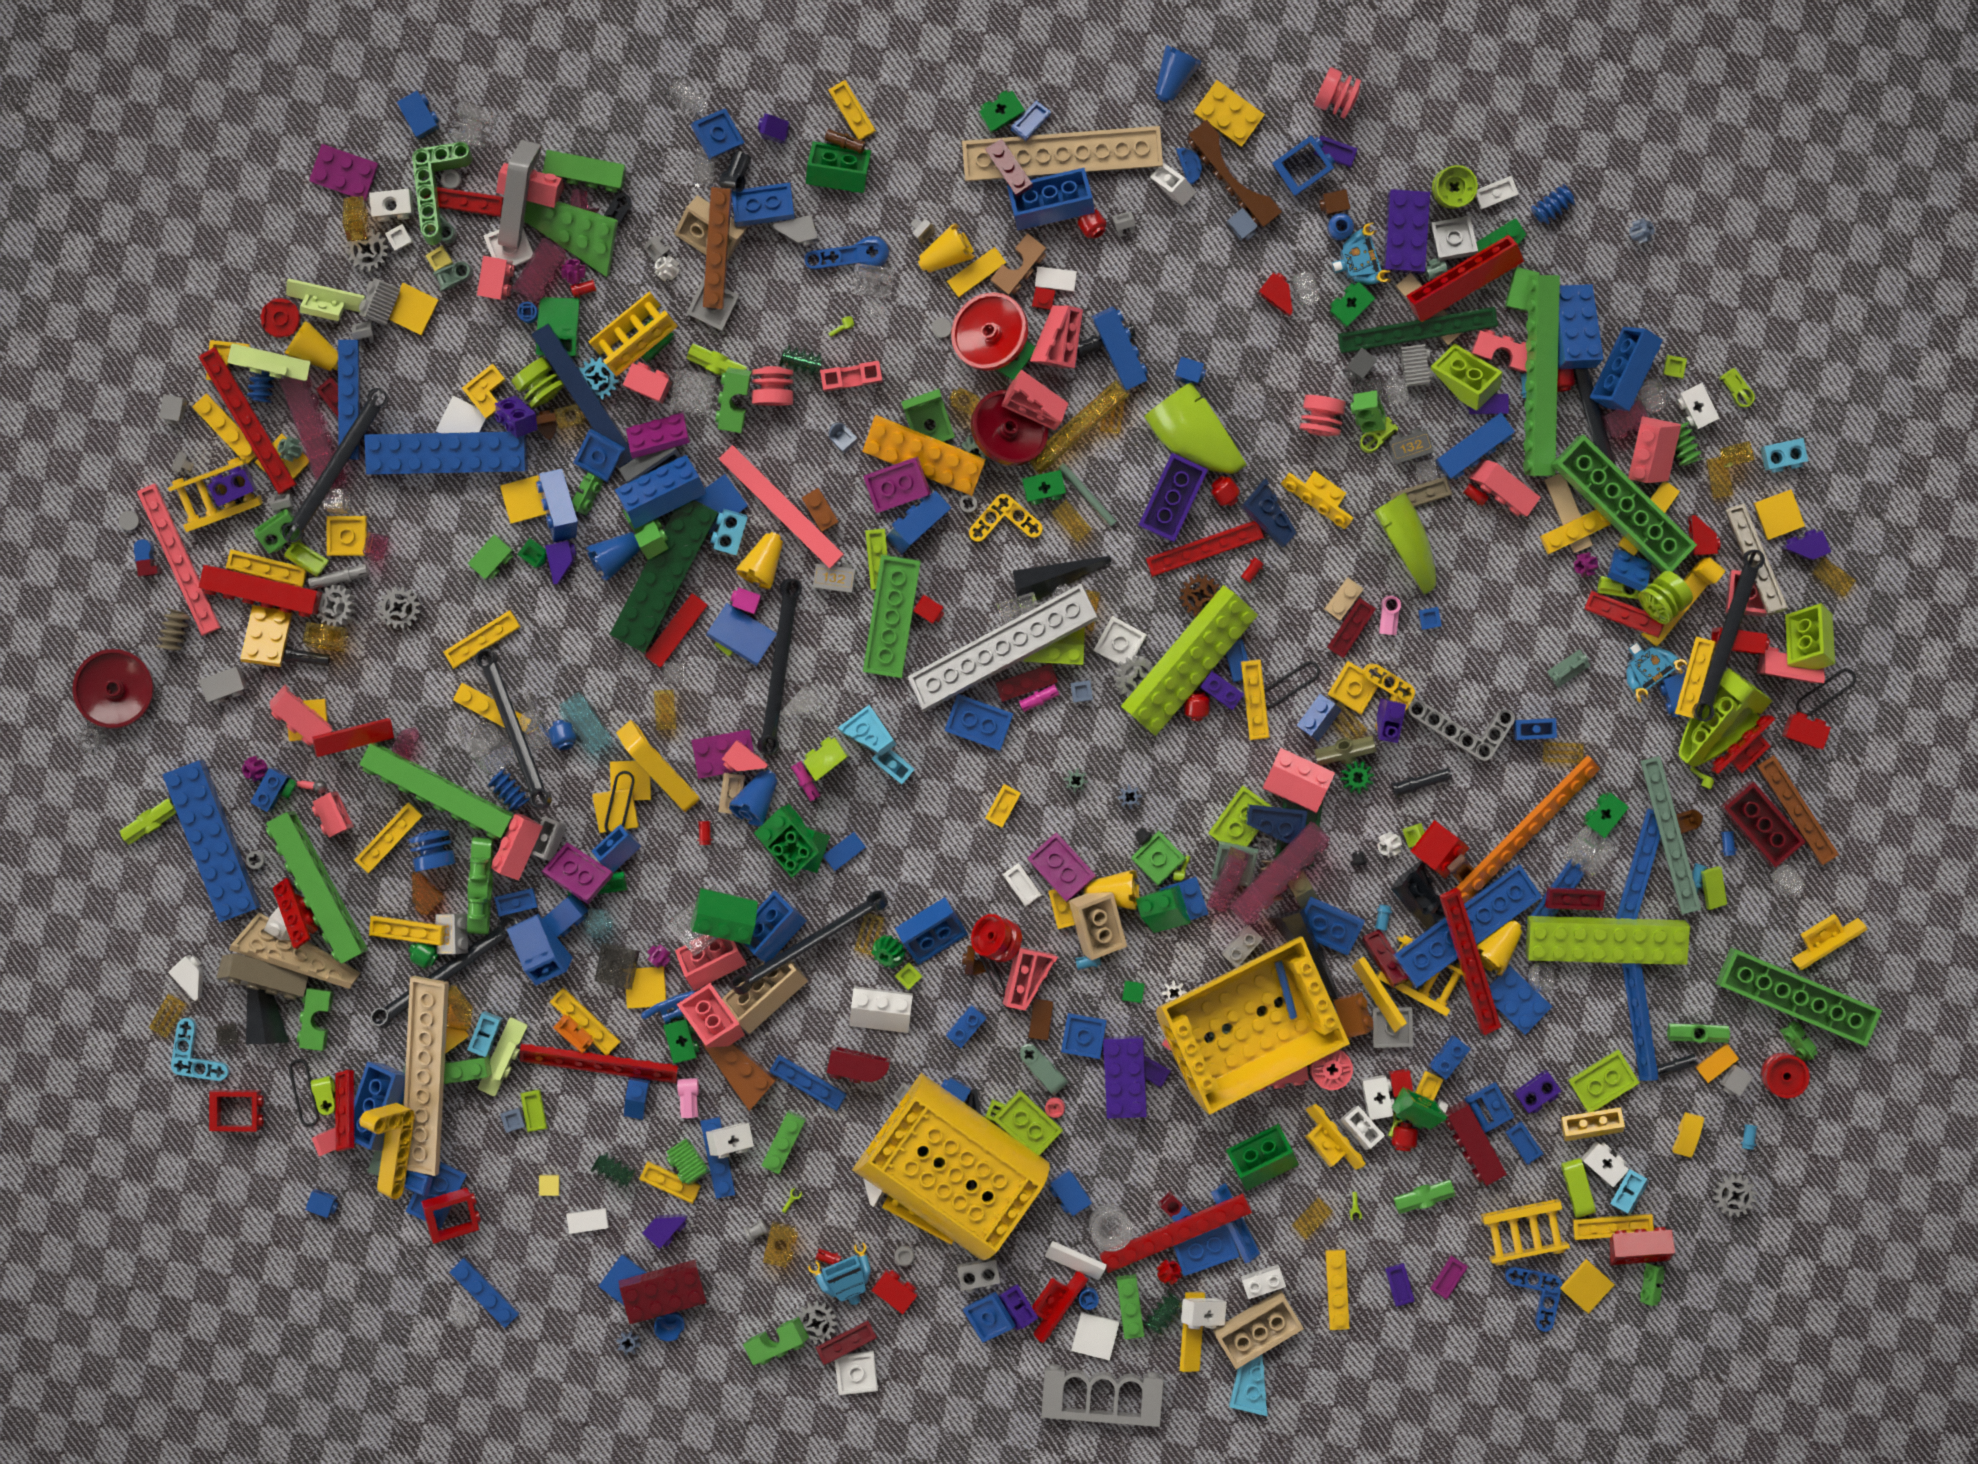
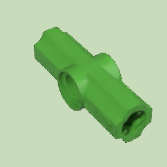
M1668 1023L1667 1037L1668 1041L1728 1043L1730 1031L1728 1025ZM1697 1028H1701L1703 1031L1702 1036L1699 1038L1694 1036V1031Z
M1448 1179L1433 1185L1427 1184L1416 1187L1413 1191L1393 1197L1398 1214L1417 1208L1431 1207L1436 1204L1435 1202L1454 1197L1455 1192L1451 1180Z

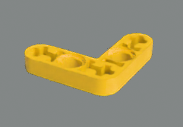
M1000 494L969 530L970 538L975 542H980L987 537L1004 516L1031 538L1041 535L1043 528L1042 524L1007 494ZM1000 498L1003 500L1007 498L1009 506L1007 508L1003 506L1000 509L1003 512L1000 516L992 507L995 505L997 508L1000 505ZM1017 510L1023 511L1025 515L1024 519L1020 522L1015 521L1013 518V513ZM989 512L995 513L997 517L996 521L992 524L987 523L985 520V516ZM1028 517L1032 519L1029 521L1031 525H1038L1037 529L1039 532L1037 534L1035 532L1029 533L1030 528L1025 525V528L1021 526ZM980 520H982L990 529L987 531L984 528L981 532L983 536L975 538L973 537V529L976 528L978 530L982 526L979 524Z
M1367 664L1363 670L1364 677L1390 693L1392 696L1389 700L1406 704V712L1415 696L1414 687L1377 664ZM1375 669V672L1382 676L1380 678L1371 676L1369 670ZM1388 677H1392L1394 680V684L1390 688H1387L1384 684L1385 679ZM1398 686L1407 689L1409 695L1403 696V692L1397 690Z

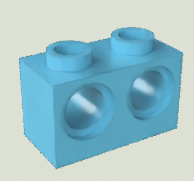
M1804 438L1760 448L1765 471L1771 470L1772 473L1784 471L1783 467L1791 465V469L1803 467V462L1808 461ZM1792 449L1798 451V458L1796 460L1790 456ZM1773 453H1776L1779 456V462L1777 464L1771 461V455Z
M723 508V512H719L717 516V532L713 531L710 543H713V549L737 555L748 518L747 515ZM729 517L736 519V524L732 527L725 524L726 519ZM723 536L731 538L730 543L726 546L720 544V539Z
M486 1011L482 1012L467 1050L487 1057L490 1054L503 1018Z
M1629 1169L1610 1204L1622 1212L1631 1215L1649 1180Z

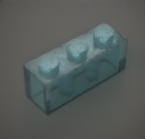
M577 692L559 705L561 708L559 713L565 721L567 719L570 721L575 736L580 735L584 741L581 744L587 753L595 754L614 741L581 692Z

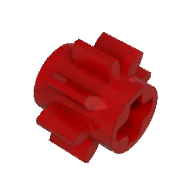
M1166 1259L1156 1268L1158 1270L1157 1276L1164 1284L1169 1282L1173 1285L1181 1277V1268L1177 1262H1169Z

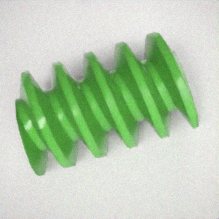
M1689 421L1681 425L1675 450L1680 451L1676 459H1683L1679 466H1686L1703 459L1697 458L1702 452L1694 450L1698 443H1691L1695 436H1688L1693 430L1685 428Z

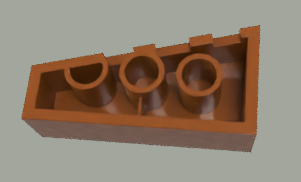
M735 1042L725 1047H706L704 1043L702 1044L749 1111L777 1079Z

